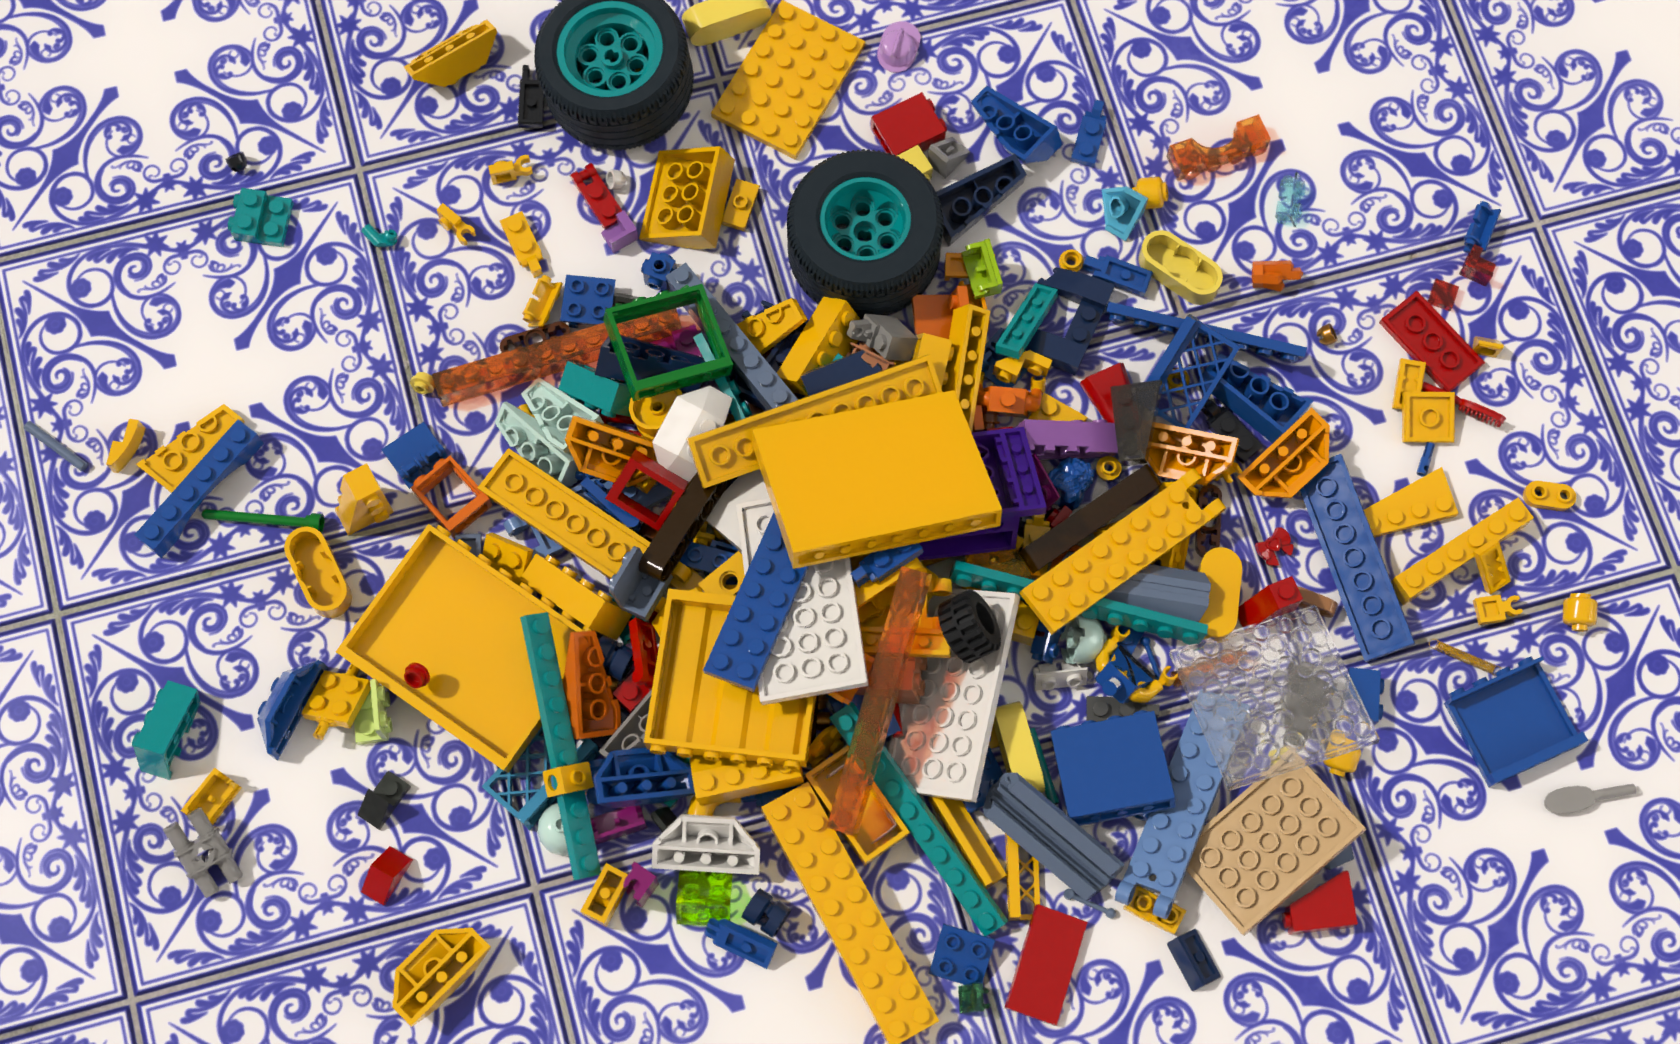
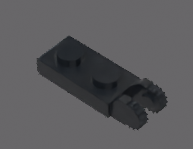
M523 65L519 91L518 126L519 128H543L545 96L538 77L537 80H529V65Z

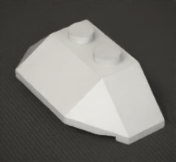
M710 385L676 396L652 441L657 463L689 483L697 473V469L686 438L723 426L732 397Z
M681 814L653 841L652 868L759 875L760 847L736 817Z

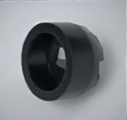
M244 152L236 153L225 159L229 168L235 172L243 171L247 166V158Z

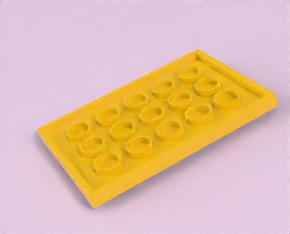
M781 0L713 108L711 117L796 160L864 49L865 41Z

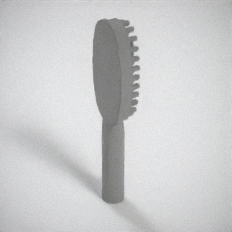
M1634 783L1593 791L1586 786L1564 787L1550 792L1545 797L1544 806L1552 813H1574L1591 807L1597 800L1636 794V787Z

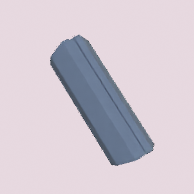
M1068 551L1062 561L1075 552ZM1150 564L1104 598L1199 622L1209 605L1211 583L1206 574L1202 572Z
M1004 773L997 783H994L989 789L983 806L984 816L1085 901L1091 899L1104 889L1125 866L1121 860L1018 773Z

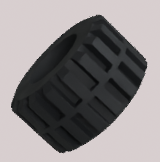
M968 589L939 604L938 618L942 633L952 651L963 662L972 663L1000 649L1001 636L997 620L987 602L976 591Z

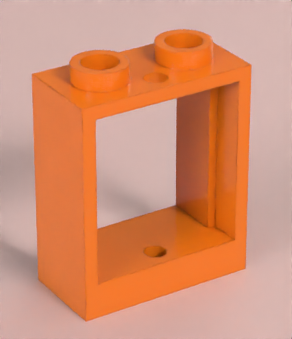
M451 455L446 459L442 458L437 461L433 466V470L426 475L419 476L411 487L418 500L444 529L451 533L453 539L455 535L460 534L493 506L490 498L478 490V485ZM454 472L476 497L447 520L425 494Z

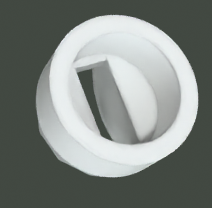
M608 170L606 185L609 189H621L625 186L626 177L622 171Z

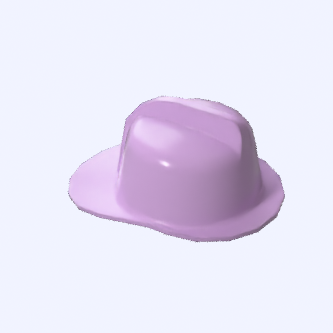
M898 21L889 25L885 29L878 47L877 58L879 64L890 72L899 73L907 70L914 62L920 45L921 35L919 30L909 22Z

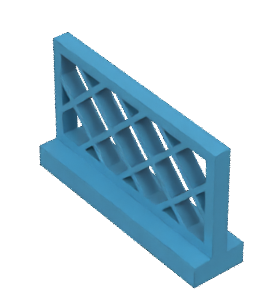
M543 727L540 728L525 749L526 755L522 754L518 759L526 760V772L512 774L511 769L508 774H505L506 772L499 768L482 786L486 792L529 831L539 821L542 813L557 802V796L547 797L545 783L540 789L530 790V777L543 776V771L530 772V759L544 758V771L549 770V756L545 737L541 735ZM588 738L580 739L583 743L576 749L579 763L596 760L600 756L598 746ZM535 741H544V753L530 754V746ZM552 776V777H551V785H552V787L555 789L554 781H553V776ZM526 778V790L512 791V779ZM508 779L507 792L496 793L492 789V786L498 780ZM526 795V804L517 812L512 807V797Z

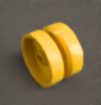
M680 389L633 401L631 397L629 404L630 416L644 438L653 441L676 396L682 395Z

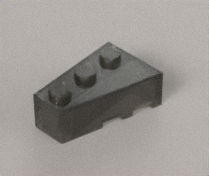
M1162 380L1110 387L1118 456L1122 467L1148 463L1155 421L1164 386Z

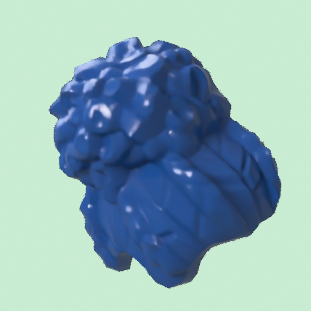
M1068 457L1059 462L1057 468L1048 473L1050 480L1060 495V498L1054 504L1060 508L1065 505L1072 511L1081 505L1085 491L1094 482V469L1091 463H1086L1078 458Z

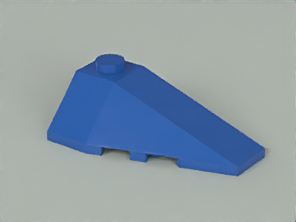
M987 85L971 101L972 106L1006 151L1011 155L1016 154L1017 158L1025 163L1047 161L1063 145L1057 126Z

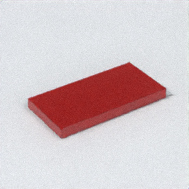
M1418 291L1414 292L1379 321V324L1413 360L1426 362L1425 372L1445 391L1451 392L1485 363Z
M1040 904L1035 905L1005 1003V1009L1057 1026L1087 926L1086 921Z

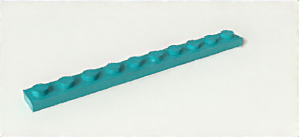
M956 560L949 575V579L959 586H970L982 591L1016 593L1020 596V600H1024L1019 594L1020 591L1035 581ZM1106 598L1101 599L1080 614L1087 619L1103 620L1111 625L1130 627L1138 632L1146 631L1157 634L1161 638L1181 640L1189 645H1199L1207 635L1208 630L1207 624Z
M548 612L522 616L520 619L551 769L577 764L579 761ZM552 775V776H553V781H554L555 790H556V788H557V779H556V777H555L554 775ZM585 790L557 795L573 879L579 880L600 875L601 868Z
M853 701L832 715L830 720L983 936H988L1005 925L1008 919Z

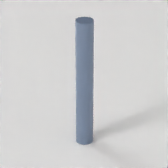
M31 421L25 423L23 428L77 469L84 471L88 467L87 462Z

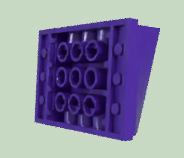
M1024 427L972 433L1002 507L1000 526L921 542L919 544L924 552L917 557L920 561L1015 549L1020 517L1046 514V503Z

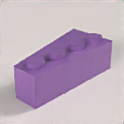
M1024 419L1016 426L1024 427L1031 454H1036L1039 460L1066 459L1068 457L1092 459L1105 456L1113 457L1118 453L1116 423H1107L1105 419L1092 422H1083V420Z

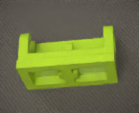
M990 239L965 246L966 251H963L961 255L974 299L1000 294L1003 282Z

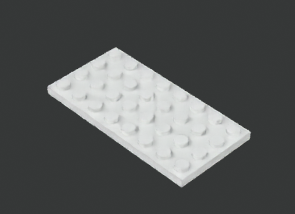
M770 498L736 504L745 575L774 512ZM851 557L809 566L759 679V697L762 705L869 686L855 585L850 574L853 572Z
M952 588V594L949 596L933 595L928 602V617L938 616L939 604L968 589ZM974 590L987 602L997 620L1001 636L1000 649L972 663L963 662L952 649L951 658L927 657V670L921 674V680H925V695L920 696V704H899L903 736L894 738L892 734L888 752L919 795L977 802L1020 596L1016 593Z

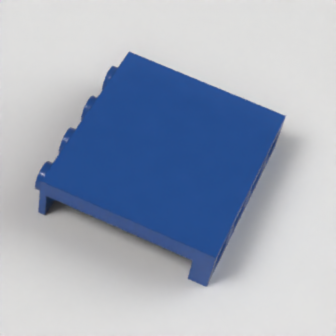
M1532 656L1518 662L1519 667L1513 670L1509 667L1503 668L1496 672V677L1488 680L1486 677L1472 683L1473 688L1465 691L1463 687L1451 692L1449 694L1451 698L1444 703L1489 788L1577 748L1588 741L1584 731L1577 733L1539 664L1544 660L1542 656L1535 660Z
M1141 710L1130 716L1122 717L1115 715L1104 721L1096 722L1089 720L1078 726L1070 727L1064 725L1050 731L1067 814L1079 826L1175 808L1174 791L1154 711Z

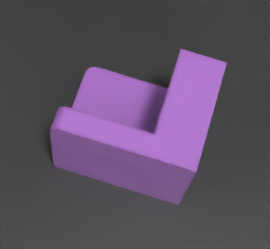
M625 210L616 214V224L601 232L602 237L613 253L639 239L637 228Z

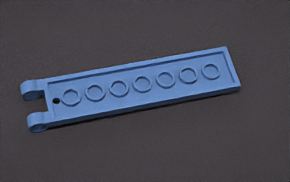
M1200 690L1168 768L1175 796V808L1150 813L1124 878L1117 888L1115 901L1129 905L1136 887L1140 886L1160 894L1156 899L1153 915L1165 920L1168 918L1249 715L1250 706ZM1155 875L1157 878L1155 881H1150L1149 877Z

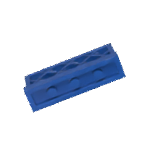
M1192 314L1187 315L1134 402L1141 407H1146L1175 426L1190 429L1241 346L1202 323ZM1198 328L1208 333L1210 343L1196 346L1194 335ZM1213 337L1217 338L1220 341L1214 342ZM1190 341H1191L1192 347H1191V348H1187L1188 344H1189ZM1225 343L1233 348L1229 357L1218 360L1215 345ZM1211 346L1214 361L1200 364L1197 349ZM1193 350L1197 365L1183 368L1180 357L1184 352ZM1225 361L1224 365L1220 369L1219 363ZM1178 362L1179 369L1173 370ZM1215 364L1217 376L1215 379L1204 381L1201 367ZM1198 368L1201 382L1187 385L1184 371ZM1180 372L1183 386L1169 389L1167 378L1172 373ZM1212 383L1208 390H1206L1205 384ZM1165 384L1166 390L1160 391L1162 386ZM1202 385L1203 398L1200 401L1191 402L1188 388ZM1184 389L1187 403L1173 406L1170 392ZM1167 393L1169 408L1159 409L1152 404L1157 395ZM1198 404L1195 411L1193 412L1192 406ZM1189 408L1190 419L1186 425L1177 420L1175 409ZM1171 410L1172 416L1167 414L1166 411Z

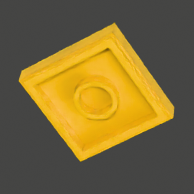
M1402 392V442L1454 443L1455 392Z

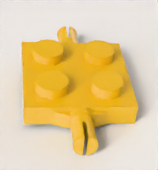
M352 663L346 673L324 670L301 712L305 719L319 723L313 733V736L318 740L324 739L329 727L340 726L350 729L371 690L370 680L356 677L359 668Z

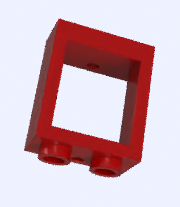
M635 449L605 499L659 531L685 492L688 481ZM636 468L674 491L660 516L621 493Z

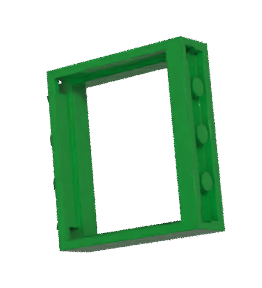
M703 284L692 287L685 285L680 290L672 292L669 290L662 291L653 297H639L630 303H616L615 307L605 309L603 321L633 401L730 375L733 362ZM695 303L716 359L637 381L616 324Z

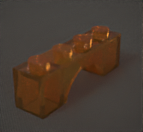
M1258 114L1238 121L1233 131V139L1225 146L1209 148L1200 145L1193 138L1170 145L1166 157L1177 181L1182 179L1191 180L1197 177L1199 173L1205 171L1214 172L1222 165L1228 163L1236 164L1250 155L1255 157L1263 154L1267 150L1271 138Z

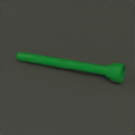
M204 509L201 513L204 519L312 527L320 531L321 534L325 523L324 515L319 513H311V515H306V517Z

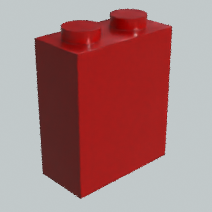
M923 92L871 117V129L885 153L894 154L896 157L916 145H919L922 152L929 150L931 144L945 140L946 124L942 118L938 119L931 99H926Z

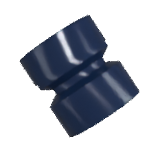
M603 635L599 639V644L605 659L603 662L604 669L608 670L609 676L622 682L634 662L632 649L625 645L618 647L617 641Z
M759 888L746 906L741 918L753 926L759 924L762 932L774 938L783 926L792 908L781 901L774 902L772 895Z

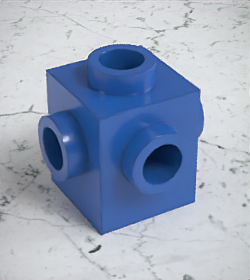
M652 252L650 258L644 260L641 268L645 285L654 290H669L670 288L665 276L677 269L676 260L666 253L658 254Z

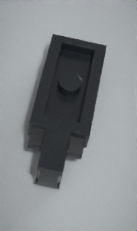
M1211 399L1205 403L1201 411L1208 417L1206 420L1209 425L1208 429L1214 434L1239 438L1235 457L1244 464L1262 448L1263 445L1224 406L1219 408Z

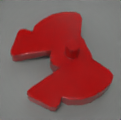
M1276 527L1272 536L1264 542H1257L1255 544V549L1258 555L1266 560L1267 565L1278 566L1279 562L1274 551L1281 549L1286 555L1291 556L1294 545L1290 544L1289 533L1282 527Z

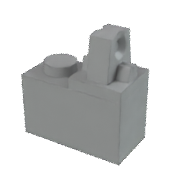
M865 314L863 320L850 321L849 329L847 330V335L851 339L863 341L869 348H874L885 360L911 361L918 340L895 316Z

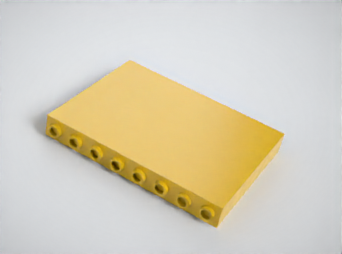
M954 390L753 430V449L793 569L1000 526L1002 507Z
M428 524L336 650V653L373 679H376L381 685L503 771L509 773L542 727L520 617L548 612L562 683L570 632L590 631L591 629L585 625L582 629L574 624L576 619L565 611L560 615L553 610L555 604L543 596L540 600L532 595L534 590L523 582L519 586L511 581L513 576L503 568H500L498 571L490 566L492 561L481 553L477 557L469 551L472 547L459 539L457 542H454L449 538L451 533L442 526L438 525L434 528ZM410 663H419L426 667L430 674V681L426 686L412 688L405 682V669Z

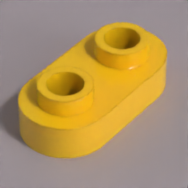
M1533 481L1525 487L1523 499L1527 505L1533 508L1566 511L1574 505L1576 493L1572 487L1566 484ZM1535 490L1541 491L1542 496L1536 495ZM1560 493L1566 494L1567 499H1562Z

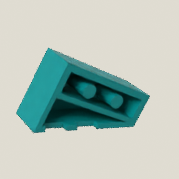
M567 361L558 388L560 391L567 393L568 396L577 402L585 401V407L594 410L602 409L601 414L615 418L616 414L631 417L629 412L631 394L626 381L595 375L596 368Z
M168 680L165 687L158 691L156 703L152 711L149 710L146 713L144 726L140 732L135 734L132 747L134 748L140 771L170 780L173 772L169 768L174 755L179 757L182 748L178 747L184 732L189 733L201 702L197 689Z

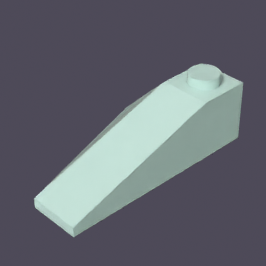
M540 377L521 393L549 443L564 453H570L564 439L573 415L604 423L598 414Z
M507 401L503 402L495 424L510 447H515L521 457L566 487L570 488L578 481L575 478V473L579 470L571 453H564L550 444L534 417Z

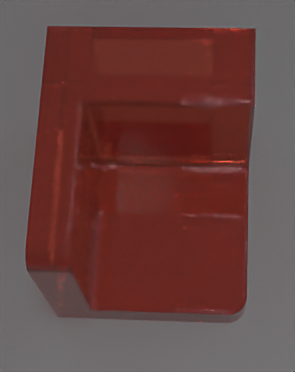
M1474 244L1462 265L1459 275L1486 287L1494 274L1493 271L1496 265L1481 258L1480 255L1483 248Z

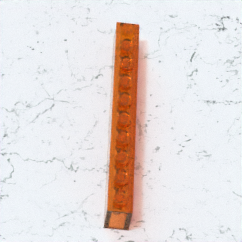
M676 308L616 324L620 335L645 342H653L671 336L672 331L682 328ZM602 323L433 373L432 377L442 406L445 407L532 381L538 377L542 378L562 372L567 361L581 364L598 361L600 348L609 335L605 324Z
M901 566L868 681L869 686L866 688L827 828L849 835L859 833L933 574Z

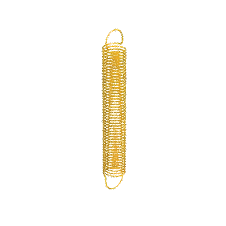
M1439 640L1436 644L1440 652H1445L1446 655L1450 654L1451 657L1455 656L1456 659H1461L1462 662L1467 661V664L1472 663V666L1476 665L1479 669L1483 668V671L1488 670V673L1493 672L1495 667H1499L1494 666L1492 663L1489 664L1481 658L1478 659L1476 656L1473 657L1471 654L1468 655L1465 651L1457 650L1455 647L1446 645Z

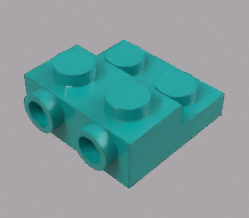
M241 188L240 194H235L233 207L236 209L234 217H229L228 230L231 231L230 233L235 241L283 247L294 202L291 198L269 196L266 191Z

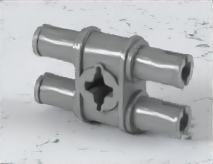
M199 807L187 815L199 835L196 840L189 841L177 821L165 827L163 831L175 849L173 851L174 857L179 859L186 870V876L194 879L205 898H208L219 891L217 884L208 872L211 865H218L229 884L240 879L243 874L231 856L233 854L232 848L227 846L219 833L220 829L212 826L202 808ZM202 847L203 850L209 849L208 857L205 858L203 855L197 856L199 848Z

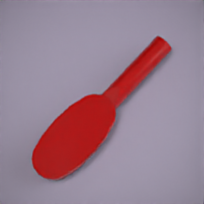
M1423 382L1422 392H1448ZM1455 395V405H1459L1458 410H1462V413L1467 410L1465 414L1468 415L1470 412V417L1474 413L1473 418H1476L1478 415L1477 420L1483 417L1482 422L1487 419L1485 423H1488L1490 420L1489 424L1492 425L1495 422L1494 426L1497 425V427H1501V424L1506 420V417L1498 412L1472 401L1461 399Z

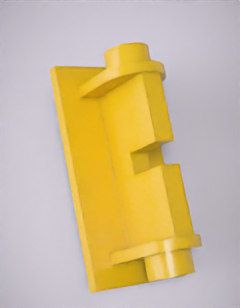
M546 275L538 278L532 294L539 299L537 301L534 298H530L522 313L524 315L523 320L529 323L528 327H544L550 318V312L554 303L560 296L562 282L551 283L552 279Z

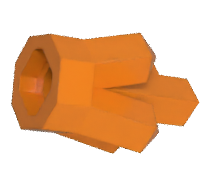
M1291 260L1252 261V288H1266L1281 292L1285 287L1283 280H1300L1303 276V271L1300 267L1293 268L1294 264Z

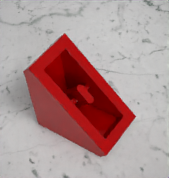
M389 846L370 865L361 893L385 906L413 859Z

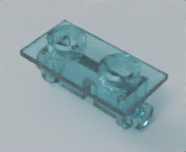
M1295 172L1294 179L1292 176H1284L1280 181L1278 197L1279 199H1287V201L1277 202L1275 214L1278 223L1286 224L1287 221H1291L1294 227H1297L1298 218L1302 216V204L1300 201L1301 196L1305 195V182L1301 180L1298 172Z

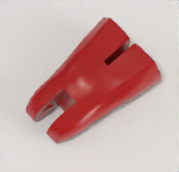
M1117 363L1086 377L1080 382V386L1102 418L1107 420V423H1116L1118 440L1128 437L1126 427L1121 419L1123 417H1126L1135 434L1140 432L1143 421L1138 406L1134 402L1135 398L1124 363Z

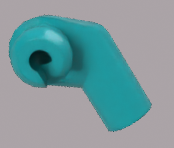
M367 224L361 230L375 247H392L397 243L398 235L392 229L384 233H378L371 224Z

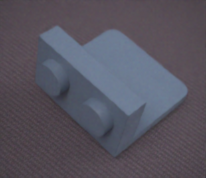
M634 546L623 557L622 566L618 573L614 574L610 579L609 592L621 610L648 621L673 576L671 574L665 582H661L641 573L638 567L643 553L640 548Z

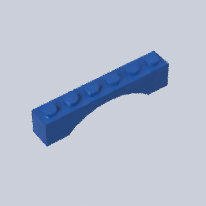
M238 419L134 535L142 544L162 559L179 540L189 519L207 495L229 474L246 464L264 443L258 434Z

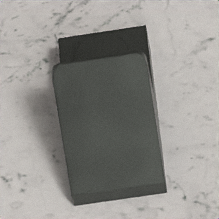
M387 771L373 791L368 789L357 815L380 830L411 786L390 771Z

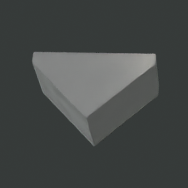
M951 137L930 145L928 161L934 170L946 178L970 154V151L955 138Z

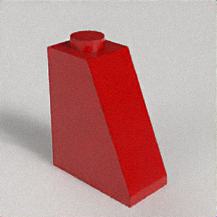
M1293 576L1268 585L1239 606L1238 620L1245 634L1293 614L1303 601Z
M1349 871L1339 873L1284 908L1285 912L1282 913L1283 926L1285 929L1288 928L1289 935L1345 929L1356 926L1358 922Z

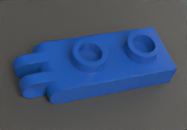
M714 918L709 919L704 932L707 937L713 939L714 945L765 969L770 965L778 943L727 919H721L720 921Z

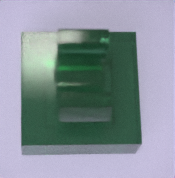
M982 983L958 986L960 1014L982 1012L984 1009L990 1008V1004L983 1003V994L989 993V989L983 988Z

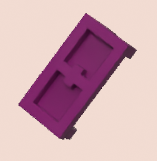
M641 805L624 807L590 818L596 844L647 829Z
M634 861L631 865L632 870L624 880L623 887L627 888L626 892L628 895L634 889L633 898L636 899V904L642 908L659 885V882L655 875Z

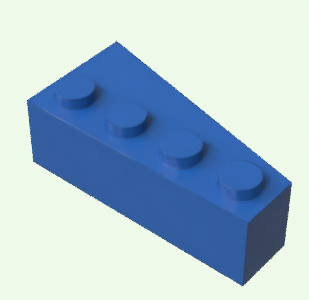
M1220 353L1217 358L1219 360L1227 358V356ZM1232 360L1212 395L1273 444L1307 412L1314 400L1308 397L1302 398L1294 394V390L1286 386L1282 388L1271 382L1270 378L1264 375L1259 376L1251 372L1250 368ZM1225 361L1219 363L1220 369L1224 365ZM1215 364L1209 365L1203 372L1204 381L1215 379L1217 376ZM1212 383L1205 384L1206 390H1208Z

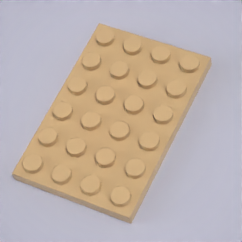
M1292 749L1204 826L1186 871L1239 932L1245 936L1363 834L1366 828Z

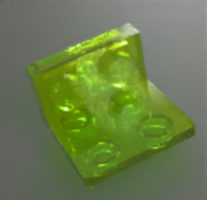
M679 870L676 898L677 924L707 925L711 918L719 921L721 919L731 921L733 873Z

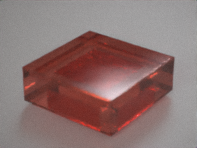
M1435 279L1427 302L1433 306L1451 311L1459 286Z

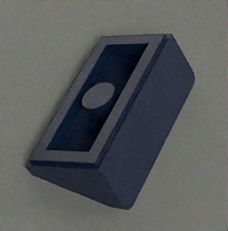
M1196 928L1167 943L1171 954L1192 991L1221 977Z

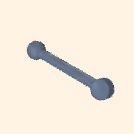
M1072 889L1064 891L1063 895L1067 900L1074 899L1105 913L1110 919L1116 916V911L1113 908L1107 909L1089 900L1085 901L1080 896L1074 894Z

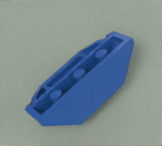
M317 660L284 671L280 678L277 677L271 686L272 693L268 700L263 701L260 705L257 720L267 753L273 759L278 760L303 716L301 712L323 671L328 670L324 662Z
M647 748L610 751L593 778L598 805L610 808L657 804L695 794L691 766L667 751L665 755L653 754Z

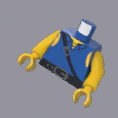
M1120 625L1115 626L1111 631L1112 638H1108L1105 641L1102 650L1095 659L1096 669L1099 671L1095 679L1102 686L1103 692L1106 695L1113 696L1122 704L1129 701L1147 703L1163 690V686L1173 685L1178 677V673L1174 677H1168L1166 674L1170 671L1171 666H1166L1159 680H1156V677L1121 645L1118 646L1117 643L1122 642L1130 634V629L1125 634H1121L1118 631Z

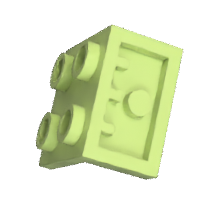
M370 679L371 690L354 720L357 745L389 741V733L392 732L391 717H387L386 707H390L389 692H385L384 686H381L376 679Z

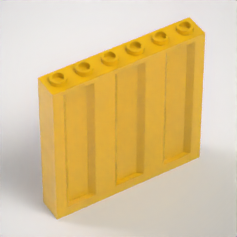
M668 588L644 737L646 748L651 753L665 755L667 751L676 752L677 756L684 758L702 755L706 760L718 761L719 758H728L730 762L737 764L755 761L757 765L763 767H772L773 764L784 765V768L790 770H799L800 767H807L816 696L762 705L760 703L758 684L755 691L752 692L705 674L703 669L736 596Z

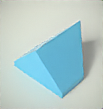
M1127 186L1102 189L1105 230L1126 241L1142 217L1148 198Z

